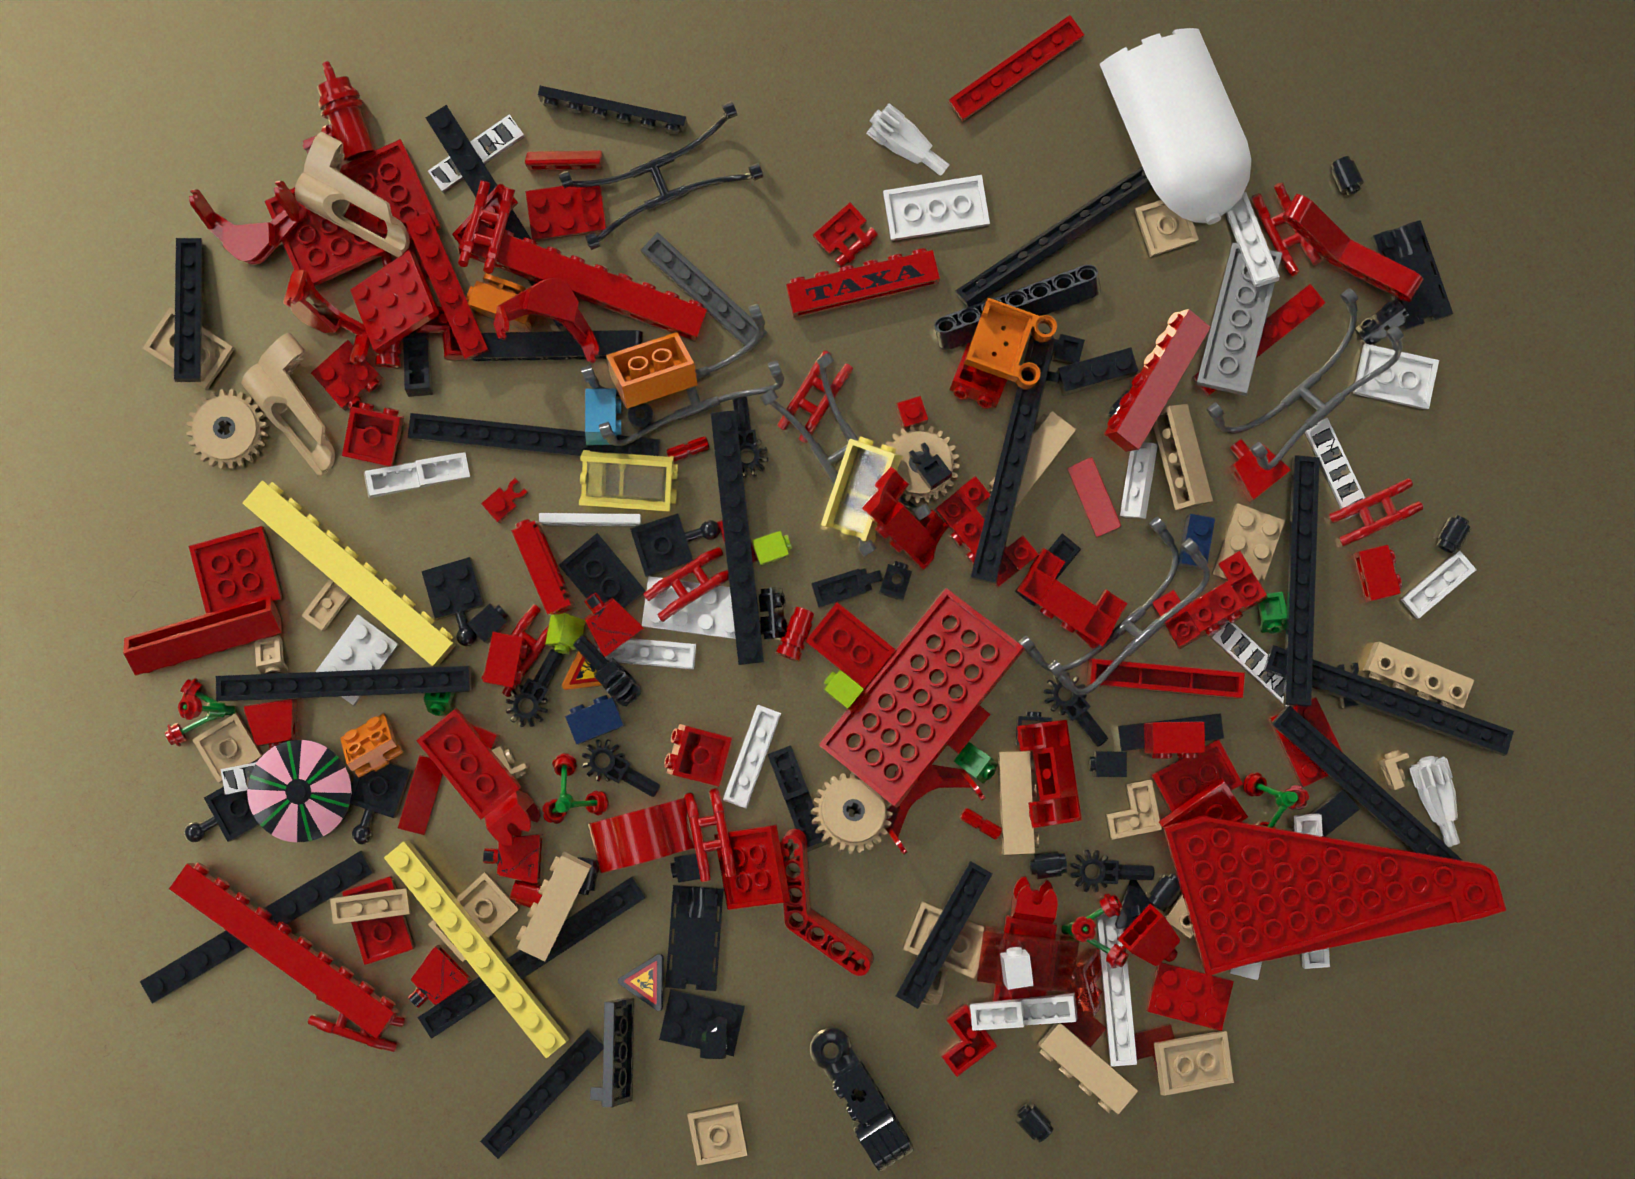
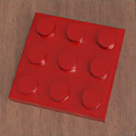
M407 251L350 289L373 350L377 353H381L439 315L417 258L411 251Z
M263 526L189 546L206 614L271 595L273 601L283 599Z
M777 824L728 832L734 858L735 876L726 877L721 850H717L727 910L789 902L790 896ZM714 834L715 840H719L718 834Z

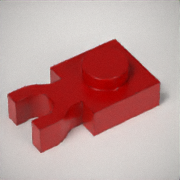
M516 478L510 481L506 491L499 487L481 503L498 523L517 508L514 503L516 499L523 498L528 494L525 488L520 493L514 492V486L519 483Z

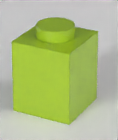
M781 530L752 540L761 566L789 557L788 550L792 549L788 535L782 536Z
M566 613L551 615L545 645L555 647V652L569 654L571 650H577L573 644L583 635L585 620Z
M841 670L837 674L832 671L824 681V684L827 685L824 691L847 709L864 690Z

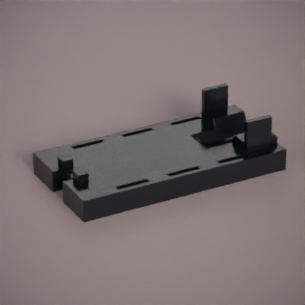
M1421 220L1408 223L1393 230L1381 232L1371 237L1377 253L1384 254L1385 257L1417 272L1424 279L1410 302L1399 299L1410 315L1407 318V322L1402 324L1404 331L1423 325L1426 318L1431 317L1433 322L1453 314Z
M673 885L665 988L686 989V984L696 985V990L716 991L724 888ZM675 903L677 904V906H676V918H674V906H675ZM717 906L720 907V910H719V921H716V919H717ZM673 929H675V932H674V944L672 943V932H673ZM715 932H718L717 947H714ZM671 954L673 955V957H672V969H670V958H671ZM713 958H716L715 972H713Z
M621 998L604 1002L603 1087H591L590 1100L601 1101L602 1107L612 1108L632 1101L634 998Z

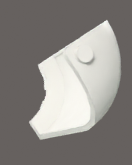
M1176 29L1172 32L1173 35L1161 38L1159 33L1142 39V45L1129 51L1125 47L1101 62L1100 67L1145 174L1156 194L1169 209L1183 219L1211 225L1220 221L1221 216L1241 199L1250 180L1251 155L1247 139L1199 29Z

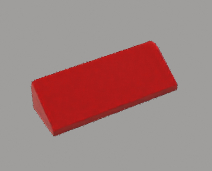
M602 151L528 152L525 158V165L529 171L601 169Z
M1088 458L1068 467V472L1096 538L1120 528L1121 523L1093 458Z
M420 755L418 758L398 829L421 835L426 833L443 773L430 757Z

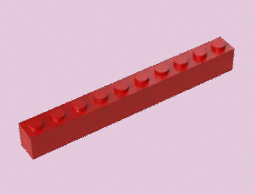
M470 220L468 221L462 240L458 247L459 254H461V250L464 244ZM481 221L478 234L492 237L494 229L490 228L488 223ZM504 231L495 264L496 268L536 283L544 279H561L569 285L574 295L579 299L670 333L678 332L679 336L696 342L707 311L706 308H703L702 303L695 300H689V302L679 299L680 296L674 292L666 291L663 293L657 291L656 287L650 283L642 282V284L633 282V278L626 274L618 273L617 276L609 273V269L602 265L595 264L593 267L585 264V260L580 257L571 255L569 258L561 255L562 252L556 248L548 246L545 249L537 246L538 243L532 239L523 238L521 240L513 237L514 234L512 232ZM475 243L471 258L485 263L489 247Z
M199 862L196 864L187 863L169 890L375 1038L382 1036L399 1012V1010L394 1008L396 1004L386 996L381 998L376 995L374 987L365 981L358 982L353 978L354 973L344 966L339 968L333 964L332 961L334 959L323 951L318 953L311 948L313 944L302 936L297 938L290 933L292 929L281 921L276 923L270 918L272 914L260 906L256 908L251 905V899L241 892L236 894L229 889L231 885L220 877H217V879L208 874L210 870L205 865Z

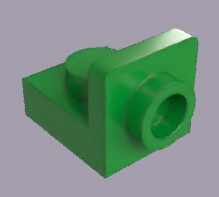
M1283 592L1266 593L1268 598L1258 603L1261 617L1260 629L1262 633H1279L1286 630L1287 609Z
M455 692L425 693L424 702L427 711L435 716L448 715L453 711L451 702Z
M970 742L965 745L953 761L983 784L994 776L998 766L996 761Z

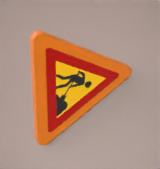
M579 651L562 683L564 690L602 685L594 677L597 670Z

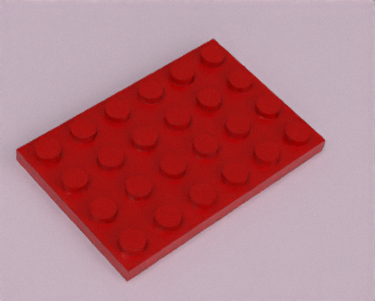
M401 139L341 166L340 173L390 204L392 216L400 220L406 227L410 243L413 242V239L405 223L407 220L429 212L436 230L441 229V225ZM294 187V188L290 189V191H291V193L293 194V196L295 197V187ZM276 196L264 201L272 220L284 210ZM300 203L299 223L282 241L294 270H305L309 274L314 286L389 253L306 209ZM350 203L343 217L384 239L387 237L388 230L384 220Z

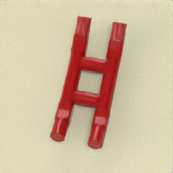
M480 180L458 264L461 267L468 266L475 243L488 246L489 250L483 271L491 274L498 258L515 189L505 187L499 214L484 210L490 182ZM481 220L496 223L492 237L478 234Z
M1278 183L1274 188L1279 204L1284 212L1271 218L1261 193L1253 195L1252 200L1258 218L1262 222L1276 252L1282 253L1281 263L1291 276H1295L1300 270L1294 263L1292 256L1287 250L1288 248L1300 243L1303 252L1313 265H1318L1322 259L1317 251L1295 230L1294 235L1283 240L1281 239L1276 226L1286 222L1283 219V215L1291 200L1284 183Z
M823 351L820 357L827 354L828 351ZM817 361L786 408L793 416H795L799 407L812 414L805 425L806 430L811 436L830 406L822 379L818 378L821 373ZM844 364L830 385L834 398L853 370V367L849 364ZM812 386L825 393L818 406L805 399ZM782 416L777 426L786 430L790 421L785 416ZM801 433L799 440L807 443V439Z
M1407 478L1329 514L1332 523H1335L1359 512L1365 525L1341 536L1340 541L1342 545L1345 546L1422 511L1423 504L1420 501L1396 511L1391 497L1413 486L1411 479ZM1381 502L1387 516L1374 522L1368 508Z
M720 547L701 554L695 560L666 578L664 577L643 593L644 597L650 601L672 586L679 596L678 599L657 614L662 622L699 597L729 580L728 569L709 579L701 568L723 555ZM693 572L701 585L688 593L680 580Z
M535 604L524 614L510 634L523 637L525 644H528V647L531 648L526 659L521 660L519 669H523L522 679L546 646L548 627L541 633L538 640L525 632L541 611ZM504 687L502 693L510 697V692L515 689Z
M717 788L709 791L714 814L712 816L699 818L694 794L687 793L684 795L701 882L711 880L706 853L710 851L721 850L726 877L736 875L723 804ZM716 825L719 840L704 842L701 828Z
M316 996V1000L321 1001V1002L325 1003L326 1005H329L328 1003H326L325 1001H323L321 998H319L318 996ZM339 1013L336 1024L314 1015L308 1018L309 1025L324 1032L339 1035L381 1050L394 1052L397 1042L381 1037L375 1038L362 1028L361 1031L347 1028L348 1018ZM395 1016L389 1025L403 1027L405 1018Z

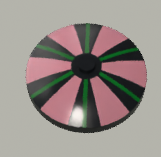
M310 740L284 742L268 750L255 764L248 782V802L256 821L271 835L289 842L313 841L330 833L345 817L352 798L350 774L342 759L323 744Z

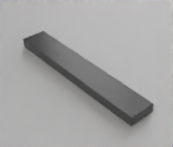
M657 232L641 249V252L693 300L702 303L703 308L707 309L706 312L744 346L747 345L758 330L753 319ZM765 329L760 340L749 350L750 352L768 334Z

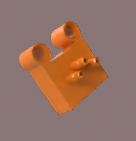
M988 298L964 364L1016 382L1018 387L1022 389H1031L1040 378V369L1031 362L1019 365L1029 334L1031 332L1033 338L1038 342H1047L1055 334L1057 323L1049 315L1038 316ZM1042 323L1048 325L1050 333L1042 334L1038 330V325ZM1025 370L1030 371L1034 376V380L1030 382L1025 381L1021 376V372Z

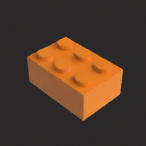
M678 332L606 355L610 377L626 409L698 385L694 362Z

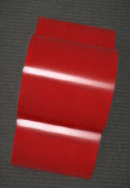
M685 798L588 824L600 873L641 864L695 848Z

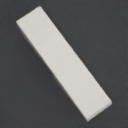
M463 452L416 460L414 463L368 470L364 472L368 497L374 498L469 478L470 473L466 453Z
M1075 993L970 1004L973 1031L1020 1028L1025 1025L1077 1021Z

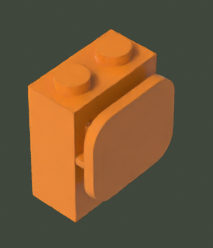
M484 274L483 280L485 283L476 280L475 285L470 286L466 300L469 301L468 305L475 314L494 320L497 306L526 290V288L511 281L490 274ZM529 314L509 321V325L532 332L538 315Z

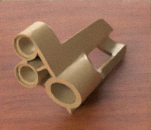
M320 132L311 145L304 164V173L300 175L295 186L297 202L305 206L306 209L396 257H400L410 245L406 227L400 220L392 216L388 202L340 173L342 160L345 158L343 143L324 132ZM350 203L384 220L388 230L387 237L384 239L343 217Z
M286 333L263 353L259 362L245 373L241 383L268 419L286 435L316 474L322 475L334 465L335 450L324 435V424L290 378V375L293 374L292 371L304 360L302 356L305 350L291 333ZM287 409H291L317 441V447L312 453H310L280 416Z

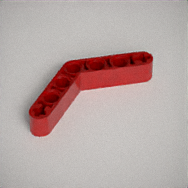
M1296 194L1283 215V219L1327 262L1403 301L1410 302L1424 280L1417 272L1351 240L1311 199L1303 195Z
M790 829L780 842L790 901L783 903L786 927L856 976L867 974L874 960L872 951L811 908L806 835L799 829ZM790 839H793V842L798 844L794 849V854H791L793 852V843L789 842ZM789 864H797L801 871L793 872ZM791 889H799L802 893V896L795 897L791 893ZM799 913L804 921H796L792 914ZM813 928L822 929L825 935H816ZM834 943H842L846 950H837ZM852 950L853 953L851 957H848L850 951ZM860 958L865 960L861 964L857 962Z

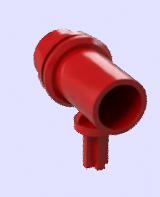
M323 62V71L327 81L317 86L320 94L318 105L321 110H324L321 112V116L329 119L330 125L322 127L321 132L343 143L344 162L353 161L375 151L360 111L363 100L358 99L360 97L359 92L351 86L349 77L342 76L336 78L330 62ZM316 136L303 140V148L307 154Z

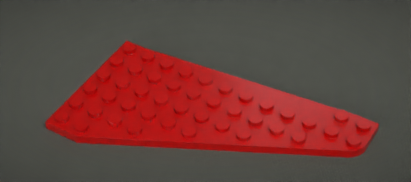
M1203 815L1163 827L1205 975L1207 976L1243 965L1455 922L1461 923L1481 919L1506 911L1497 876L1487 866L1475 862Z

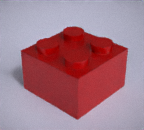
M1204 722L1144 723L1145 753L1152 754V759H1171L1172 753H1177V758H1198V753H1205Z

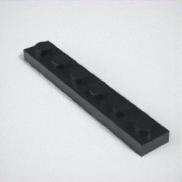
M539 86L538 97L540 102H543V105L550 108H557L559 105L567 107L568 111L574 113H582V111L592 112L591 115L597 118L610 116L615 117L618 122L629 124L630 121L640 123V126L654 129L655 126L662 127L664 131L672 134H679V131L686 132V116Z
M176 238L175 382H201L202 238Z
M972 861L968 863L895 997L916 1009L920 1007L993 873Z
M588 1028L480 1142L499 1159L604 1049V1043Z

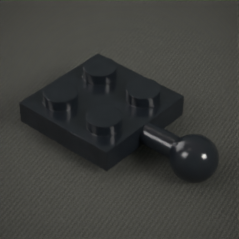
M678 513L630 528L645 577L693 561L688 542L699 538L713 540L720 533V527L714 520H706L701 524L700 528L684 533Z
M468 557L421 571L435 620L455 615L459 627L456 635L458 643L465 647L473 645L477 635L467 624L465 612L485 605L472 559Z
M389 762L388 765L378 771L372 770L360 778L355 773L352 782L350 804L365 809L361 823L352 830V839L357 844H366L371 840L372 830L370 825L375 812L391 818L396 817L412 770Z
M223 786L204 797L213 816L202 823H189L185 827L184 835L190 842H199L203 839L206 831L219 825L227 842H231L259 826L251 812L247 791L225 795Z

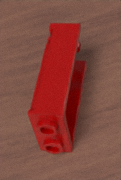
M530 519L517 523V528L511 531L547 615L562 614L576 608L574 602L568 599L571 595L566 591L568 588L544 532L541 530V525L535 520L530 521Z

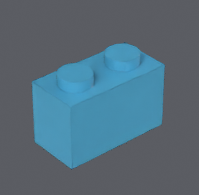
M616 388L585 389L586 445H611L606 439H603L599 429V425L605 422L610 423L616 437L621 435V420H617V413H621V398H616Z

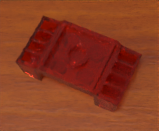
M984 927L977 982L1005 986L1000 953L1006 952L1008 948L1021 947L1022 950L1025 949L1030 955L1034 985L1022 988L1043 991H1073L1079 948L1078 940L1070 936L1057 934L1055 938L1005 933L1002 928Z

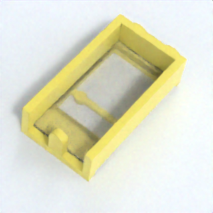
M860 436L859 440L849 439L821 525L835 528L847 535L859 537L865 542L871 540L874 543L877 525L870 519L862 507L878 491L874 484L890 467L897 471L903 456L895 453L896 448L882 444L881 448L873 446V440Z
M583 450L580 461H583L580 475L582 493L579 505L670 511L672 504H676L677 489H673V479L677 480L678 464H674V456L663 457Z

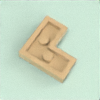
M1152 780L1126 784L1130 810L1106 814L1110 838L1117 839L1162 830L1159 824L1160 818Z

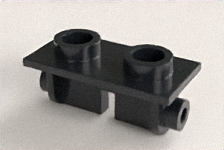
M1396 298L1392 302L1386 303L1373 316L1364 319L1355 329L1366 344L1371 345L1373 343L1375 345L1387 336L1384 327L1387 325L1390 328L1393 325L1399 327L1407 322V318L1410 315Z
M769 587L761 589V594H758L760 612L768 611L769 616L760 617L761 635H764V639L785 637L787 621L784 618V606L786 599L782 588Z

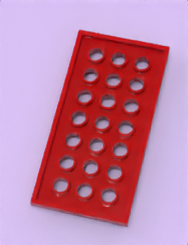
M946 588L819 746L897 808L1025 648ZM948 618H956L957 624L953 629L944 628V623ZM968 632L976 634V639L971 644L963 642V637ZM933 637L941 639V644L936 649L928 647V642ZM987 647L995 648V655L990 659H985L982 656L983 650ZM952 652L960 654V659L955 664L947 662V657ZM916 657H924L925 663L923 667L919 669L913 668V660ZM970 667H978V676L974 679L967 678V670ZM938 671L943 672L944 679L938 684L932 683V675ZM902 676L908 677V685L902 689L897 688V680ZM956 686L962 687V696L957 699L951 698V690ZM926 691L928 693L927 700L921 704L916 703L915 697L917 693ZM885 696L893 698V703L888 708H882L880 705L882 698ZM945 706L947 708L946 716L941 719L935 718L934 712L936 708ZM904 711L912 713V718L908 723H901L899 720L900 714ZM871 715L876 716V725L872 728H866L865 719ZM923 726H929L931 728L930 735L924 739L919 738V729ZM890 730L895 731V740L891 743H885L883 740L884 734ZM854 735H859L861 738L859 746L855 748L849 747V739ZM906 746H914L915 753L911 758H903L902 751ZM873 750L879 751L880 757L878 761L869 763L867 760L868 754ZM893 765L898 766V775L895 778H887V769Z

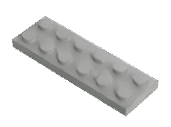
M1232 243L1197 385L1247 396L1275 282L1254 287L1237 243ZM1269 250L1278 271L1282 253Z

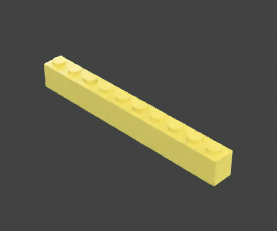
M262 480L244 500L243 504L433 667H438L456 646L451 641L454 636L442 627L438 630L432 625L435 620L425 611L421 614L413 608L416 604L405 594L402 598L394 592L397 587L385 578L382 582L375 575L378 571L367 562L362 565L356 560L359 555L347 546L343 549L338 544L340 539L330 530L326 533L319 528L321 522L314 516L309 514L306 517L301 513L302 506L294 499L290 498L287 501L281 496L284 491L274 482L267 484Z
M409 840L403 841L386 855L384 859L544 1057L548 1058L566 1043L569 1037Z

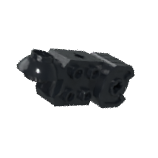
M825 1028L817 1032L810 1043L812 1060L819 1067L823 1068L829 1080H834L832 1087L840 1099L844 1097L848 1102L846 1110L853 1121L859 1120L853 1124V1130L874 1166L881 1172L894 1164L896 1160L898 1161L905 1157V1155L913 1152V1144L860 1057L853 1051L850 1038L845 1032L837 1028ZM828 1043H834L839 1049L838 1053L834 1056H828L824 1053V1046ZM856 1088L859 1091H863V1094L861 1096H859V1094L857 1093L854 1094V1090Z

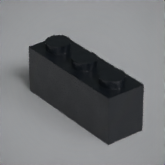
M1130 347L1059 367L1056 372L1059 374L1058 382L1062 396L1133 377L1137 374L1138 368L1132 348Z

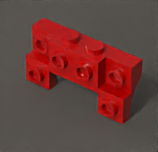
M890 467L874 484L878 491L862 509L877 525L875 531L884 539L888 537L891 539L888 544L898 553L903 550L924 570L934 559L937 544L944 532L949 528V525L932 509V512L919 522L904 505L898 502L900 496L910 484L894 468Z
M976 476L935 508L936 512L952 530L953 533L950 536L959 547L964 545L969 553L966 556L972 564H974L985 520L976 508L991 496ZM1024 535L1010 546L1005 547L997 583L995 584L997 588L1039 555Z
M1042 548L1017 591L1042 607L1039 612L1052 620L1055 616L1063 621L1060 626L1072 634L1076 630L1103 647L1128 603L1105 589L1096 604H1092L1055 579L1065 561L1047 549Z
M1241 551L1218 563L1228 580L1227 582L1189 603L1164 623L1179 649L1205 634L1211 636L1221 630L1220 626L1228 621L1233 623L1243 617V612L1268 598ZM1172 590L1152 602L1160 617H1162L1179 604L1181 600L1176 592Z
M1067 720L1017 726L1021 752L1033 750L1040 801L1028 803L1032 828L1082 821Z

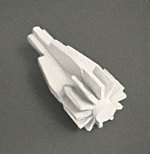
M890 103L882 112L878 109L869 121L872 125L866 134L880 145L886 146L892 152L916 164L922 161L941 176L949 164L930 150L933 145L919 129Z
M1434 756L1421 758L1417 764L1411 765V768H1409L1415 788L1417 787L1419 797L1431 820L1439 825L1444 844L1448 847L1458 845L1460 841L1453 821L1458 819L1456 791L1451 780L1453 776L1448 760L1445 757L1438 759V757Z

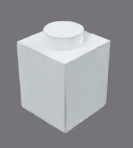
M1012 947L1008 948L1006 952L1000 953L1003 981L1008 990L1034 986L1030 955L1025 949Z

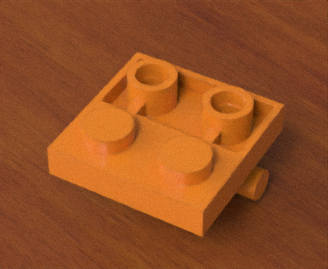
M385 713L370 718L362 726L349 730L344 736L340 737L346 763L351 771H355L358 778L372 770L378 771L388 765L390 760L404 753L402 747L399 744L396 745L390 721Z

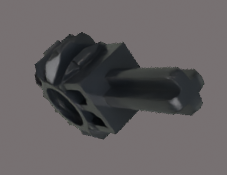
M746 396L732 399L733 409L736 410L741 454L745 451H751L754 454L752 462H742L744 479L747 478L748 471H751L754 478L757 477L755 468L757 467L763 472L765 467L760 462L766 463L769 461L768 457L760 456L767 452V448L762 447L758 449L762 442L760 439L757 440L755 429L751 430Z
M584 635L580 636L573 645L597 670L594 677L603 685L608 694L619 704L626 707L637 700V697L641 694V687L633 676L613 657L607 660Z
M551 649L534 680L528 678L524 685L519 686L521 694L514 690L510 692L515 699L514 701L506 699L507 704L513 705V708L506 709V713H516L510 719L511 722L515 723L520 718V727L526 725L527 719L530 727L535 726L533 718L543 722L544 719L539 713H548V709L542 708L541 705L548 703L547 696L551 690L546 687L563 659L564 655ZM526 699H530L533 702V709L529 713H523L521 710V704Z
M1056 676L1057 683L1048 680L1047 684L1052 687V690L1044 689L1043 693L1051 694L1050 698L1044 700L1046 704L1054 701L1050 710L1054 712L1060 706V715H1066L1070 721L1076 720L1095 746L1103 745L1108 740V736L1087 711L1091 707L1085 700L1087 695H1077L1071 692L1070 699L1063 701L1058 695L1060 688L1064 687ZM1078 676L1072 679L1075 687L1079 689L1085 688V684L1075 685L1079 681Z
M598 739L596 740L597 749L591 744L587 746L592 754H582L583 758L590 759V762L583 763L582 767H592L587 773L588 777L592 776L596 771V781L598 782L602 778V773H604L607 782L612 779L619 784L623 780L651 797L657 794L660 789L659 783L631 768V762L623 758L625 756L624 753L615 755L614 752L620 747L618 744L609 749L611 740L607 739L603 748L601 740ZM601 753L607 754L610 758V764L606 768H602L597 764V757Z
M1084 850L1085 859L1077 854L1075 858L1080 863L1078 865L1075 863L1070 864V867L1077 869V872L1070 873V877H1079L1074 885L1079 887L1084 883V892H1088L1091 885L1095 893L1099 892L1098 883L1106 888L1107 884H1118V880L1152 881L1155 876V869L1152 865L1119 864L1118 860L1108 859L1107 855L1099 859L1100 851L1098 850L1093 852L1092 858L1090 851ZM1090 864H1095L1097 867V874L1093 878H1088L1085 874V869Z

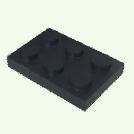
M598 533L559 564L560 568L586 599L596 592L604 603L614 598L625 609L646 592Z
M670 989L659 1040L700 1049L701 1033L707 1029L708 1022L717 1016H724L727 1019L726 1055L734 1057L745 1005Z

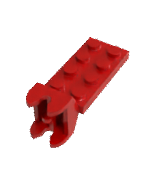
M455 708L416 740L480 820L485 817L487 830L499 843L505 846L513 845V836H521L523 831L529 832L532 826L531 821L537 823L540 820L541 815L537 804L529 794L519 791L521 785L458 708Z
M1026 876L1019 878L1016 882L1011 901V916L1006 915L1000 953H1004L1008 948L1021 947L1022 950L1025 949L1028 952L1034 986L1008 990L1003 981L1001 958L999 955L992 1002L1046 996L1057 931V923H1054L1058 907L1056 893L1051 882L1047 879L1040 885L1039 890L1033 891Z

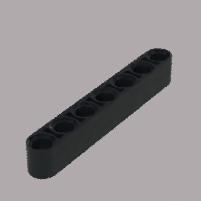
M1083 265L992 299L1038 316L1047 315L1097 296L1101 291L1098 269L1093 265ZM986 301L937 319L934 327L939 346L949 350L972 342Z
M639 330L593 331L599 346L598 355H595V359H607L606 355L643 343V332ZM568 331L506 332L505 340L499 339L497 333H481L489 351L470 359L472 361L587 360L582 347Z

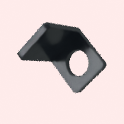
M1026 712V716H1016L1015 746H1020L1017 726H1022V721L1051 722L1052 717H1041L1042 712Z

